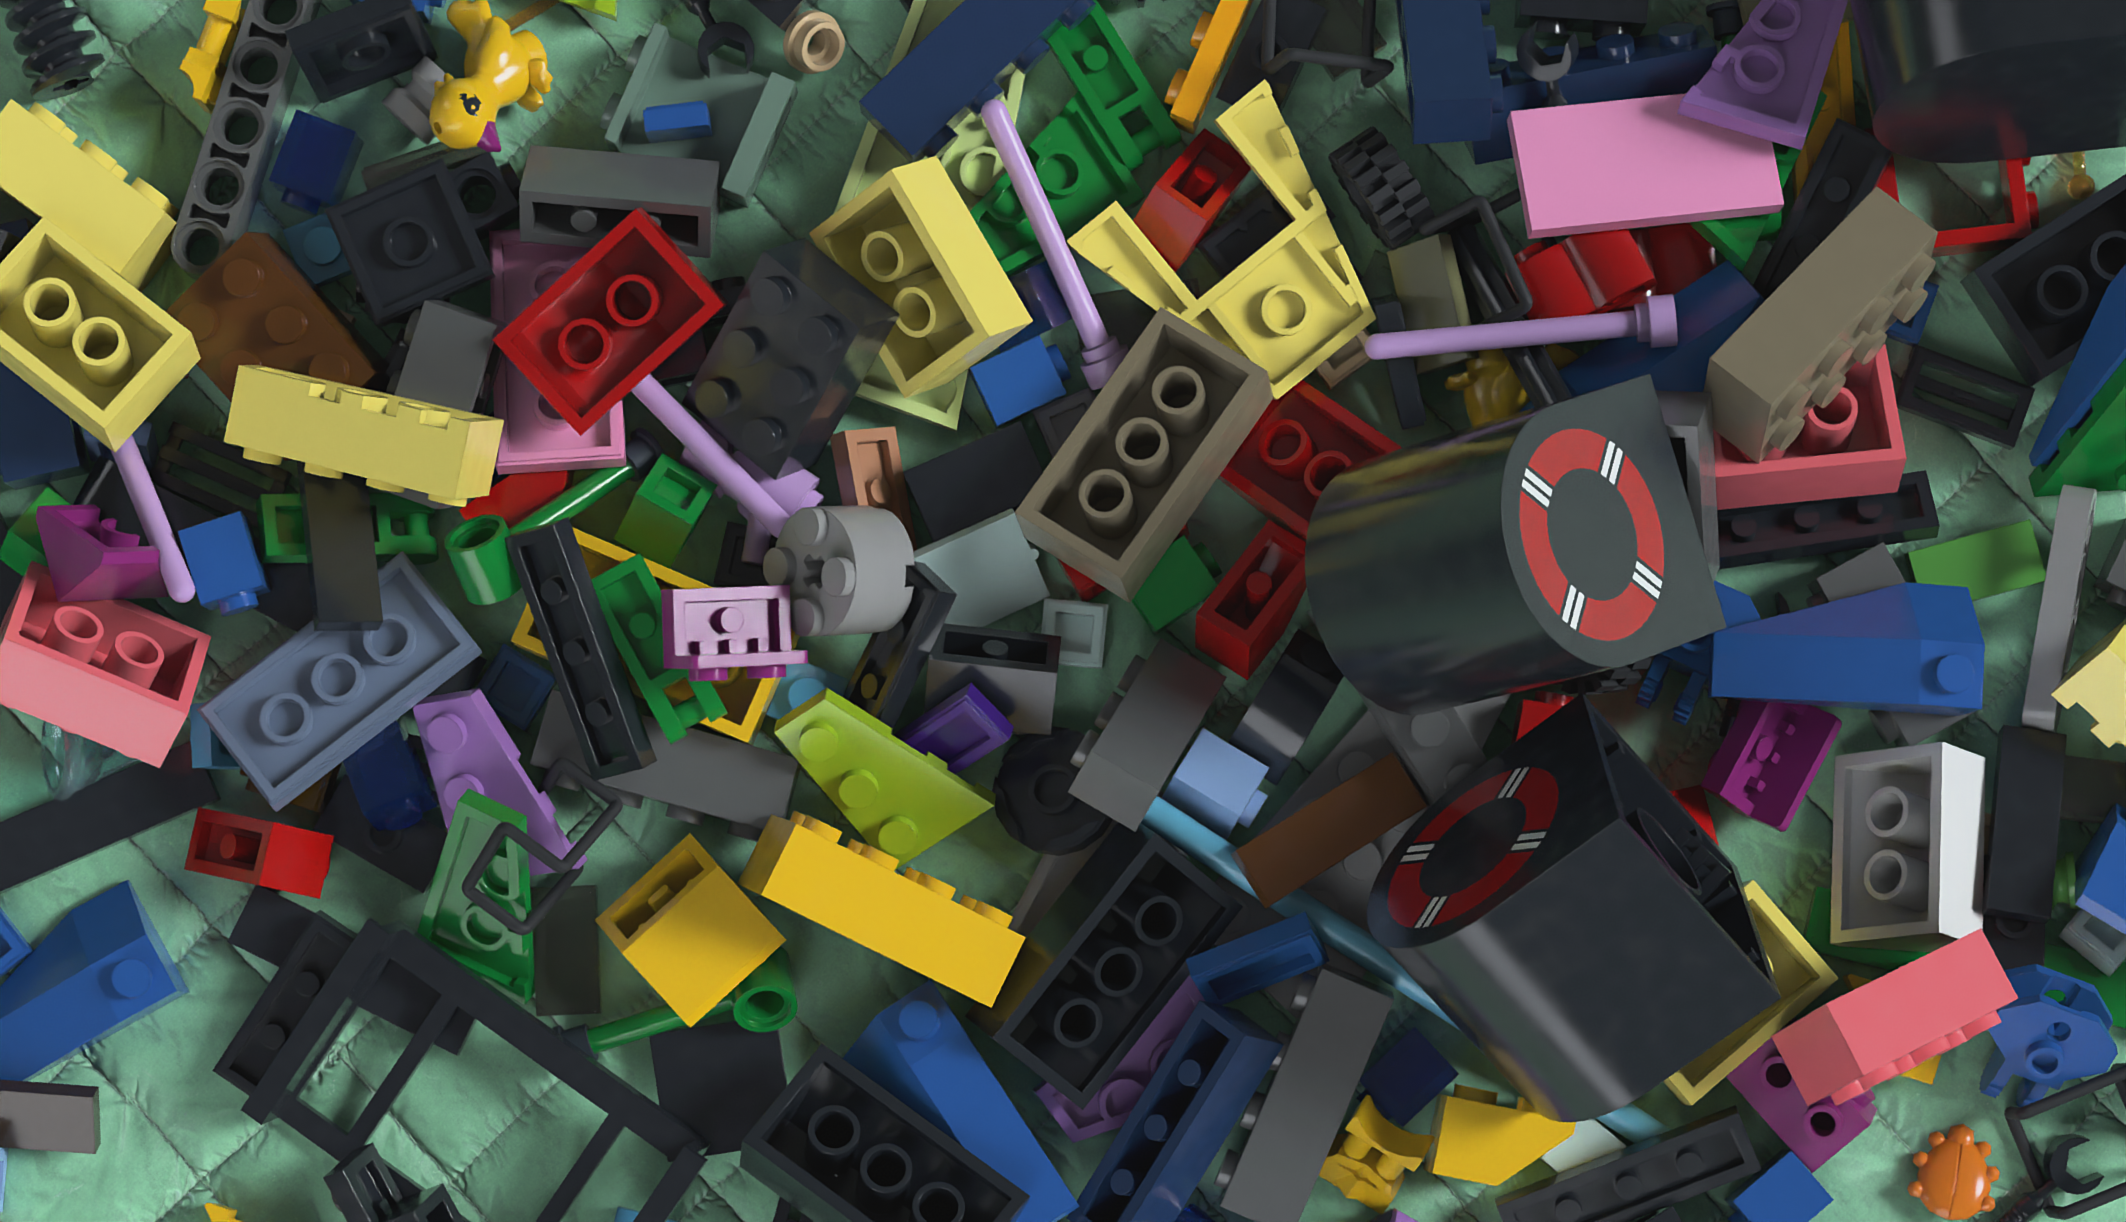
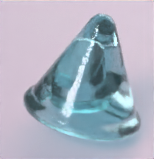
M43 720L40 750L42 773L47 790L55 800L66 801L75 792L138 761V759L129 758L119 751L83 736L66 732L60 727Z

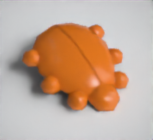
M1964 1124L1951 1126L1946 1138L1938 1131L1930 1133L1928 1142L1932 1149L1928 1153L1918 1151L1913 1155V1163L1919 1170L1917 1172V1181L1910 1182L1907 1190L1910 1196L1920 1198L1930 1212L1946 1220H1964L1980 1211L1991 1212L1995 1208V1199L1989 1196L1991 1190L1990 1183L1997 1181L2000 1175V1171L1996 1166H1987L1984 1160L1991 1154V1145L1986 1141H1979L1975 1144L1974 1131Z

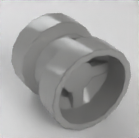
M424 56L412 68V81L403 88H393L381 103L413 135L428 146L436 137L429 123L431 101L434 97V83L436 81L444 82L443 76L446 73L428 57Z

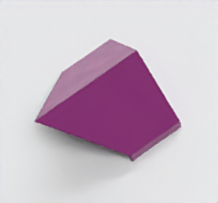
M94 504L38 506L36 521L58 602L169 597L158 565L160 550L154 546H138L140 536L137 534L115 531L117 520L114 518L105 519L100 523L99 515L101 509Z

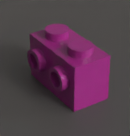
M1796 1017L1790 1020L1779 1031L1796 1022ZM1772 1037L1726 1076L1811 1173L1816 1171L1868 1128L1877 1112V1108L1872 1103L1875 1100V1096L1871 1089L1838 1106H1835L1830 1095L1807 1106Z

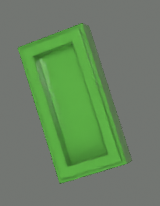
M2030 519L1904 554L1912 583L1968 587L1972 602L2043 583L2046 577Z

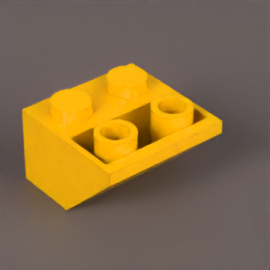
M691 833L595 919V922L619 951L690 1028L786 941L784 936Z
M1455 1084L1453 1096L1437 1094L1430 1135H1433L1435 1139L1426 1154L1423 1169L1432 1174L1498 1186L1574 1134L1576 1122H1558L1547 1119L1540 1115L1523 1097L1519 1096L1516 1109L1496 1105L1498 1092Z

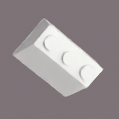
M1945 742L1835 756L1830 944L1845 947L1933 952L1980 928L1983 931L1985 757Z

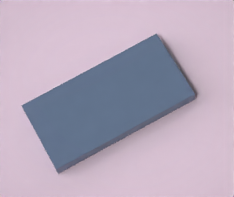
M403 551L378 569L383 623L379 630L314 631L312 620L197 709L205 722L276 812L483 653Z

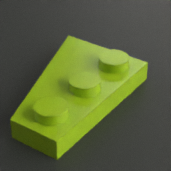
M825 688L776 721L775 735L867 843L899 860L896 869L995 806L996 794L978 782L973 786L947 770L948 763L929 751L923 755L893 736L891 727L829 688Z

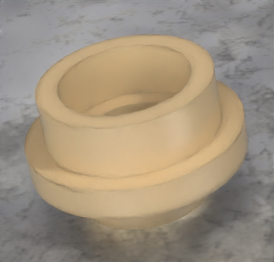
M809 10L798 15L788 26L783 40V51L787 62L793 68L806 74H815L834 67L841 59L845 47L844 35L836 20L819 10ZM814 35L813 41L811 45L808 47V43L811 37Z

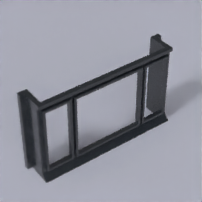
M372 918L366 921L241 1108V1111L261 1125L280 1118L340 1162L352 1150L365 1146L454 1013L460 1007L608 1114L536 1222L562 1221L625 1127L674 1161L633 1221L666 1222L708 1161L702 1155L712 1144L401 920L386 925H380ZM393 959L442 995L348 1133L299 1098V1096L390 960ZM382 1158L403 1198L426 1190ZM461 1215L464 1222H471Z

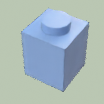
M1203 728L1173 775L1161 799L1227 840L1237 822L1249 828L1268 795L1258 790V787L1269 767Z

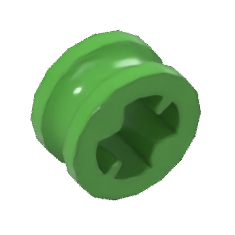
M2073 851L2065 852L2063 858L2056 859L2052 910H2054L2056 904L2061 902L2068 904L2070 909L2078 908L2075 905L2076 876Z

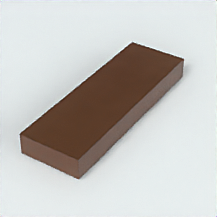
M1393 752L1235 850L1231 856L1266 909L1420 812L1427 805Z

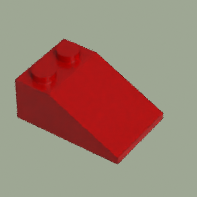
M640 207L635 208L492 340L581 436L729 302L651 216Z
M1301 380L1278 400L1273 399L1218 479L1269 520L1306 542L1307 531L1315 505L1325 487L1339 472L1357 462L1403 447L1304 380Z

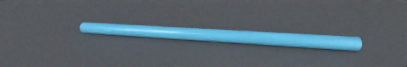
M1156 796L1141 824L1259 900L1231 856L1239 848ZM1300 888L1270 906V908L1286 918L1306 911L1324 943L1459 1029L1380 945L1373 935ZM1632 1103L1596 1118L1634 1144L1672 1130Z

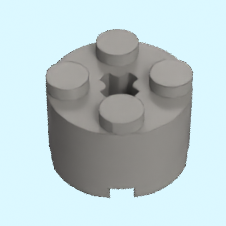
M867 505L805 507L794 513L787 520L779 534L775 548H771L766 552L763 561V574L770 585H790L791 627L795 634L801 637L870 634L888 631L906 613L913 593V587H905L906 566L915 565L914 552L909 535L901 521L892 512L884 508H873Z

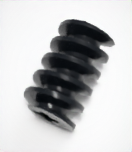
M0 0L2 8L10 9L4 20L7 28L10 31L19 33L14 39L13 46L18 54L28 56L21 67L23 73L27 78L37 80L30 89L31 95L35 100L56 99L86 88L94 81L90 72L105 61L101 53L83 54L82 48L96 38L95 31L93 30L75 31L73 25L88 15L87 9L84 6L66 7V0Z

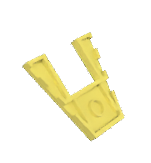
M1264 79L1213 122L1292 218L1293 221L1198 299L1188 290L1117 201L1107 207L1066 242L1072 250L1157 312L1160 307L1164 308L1267 370L1273 399L1278 400L1371 324L1376 317L1343 245L1340 244L1319 192L1317 188L1315 189L1304 166L1288 125L1285 124L1272 96L1273 92L1268 82Z

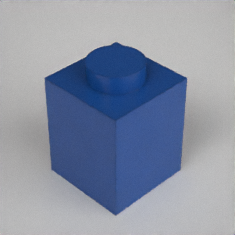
M1040 335L969 369L970 376L995 429L1063 398L1067 392L1062 382L1072 378L1056 343L1045 348Z
M240 511L178 531L201 606L210 611L219 608L221 616L235 615L257 607L259 605L257 596L272 591L264 564L261 563L260 551L250 519Z
M1784 1149L1780 1150L1761 1167V1171L1754 1173L1724 1199L1734 1210V1213L1727 1218L1728 1222H1809L1834 1200L1791 1150Z

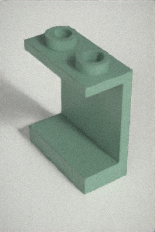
M654 22L648 38L639 35L630 50L625 70L632 72L623 96L614 92L603 112L600 128L607 130L604 139L608 148L619 153L720 161V196L748 208L797 97L798 91L795 81L771 72L769 79L751 71L747 74V69L711 54L708 56L710 78H708L699 66L697 59L698 49L671 38L665 26ZM703 101L707 104L711 117L713 136L649 143L645 133L643 110H646V107Z

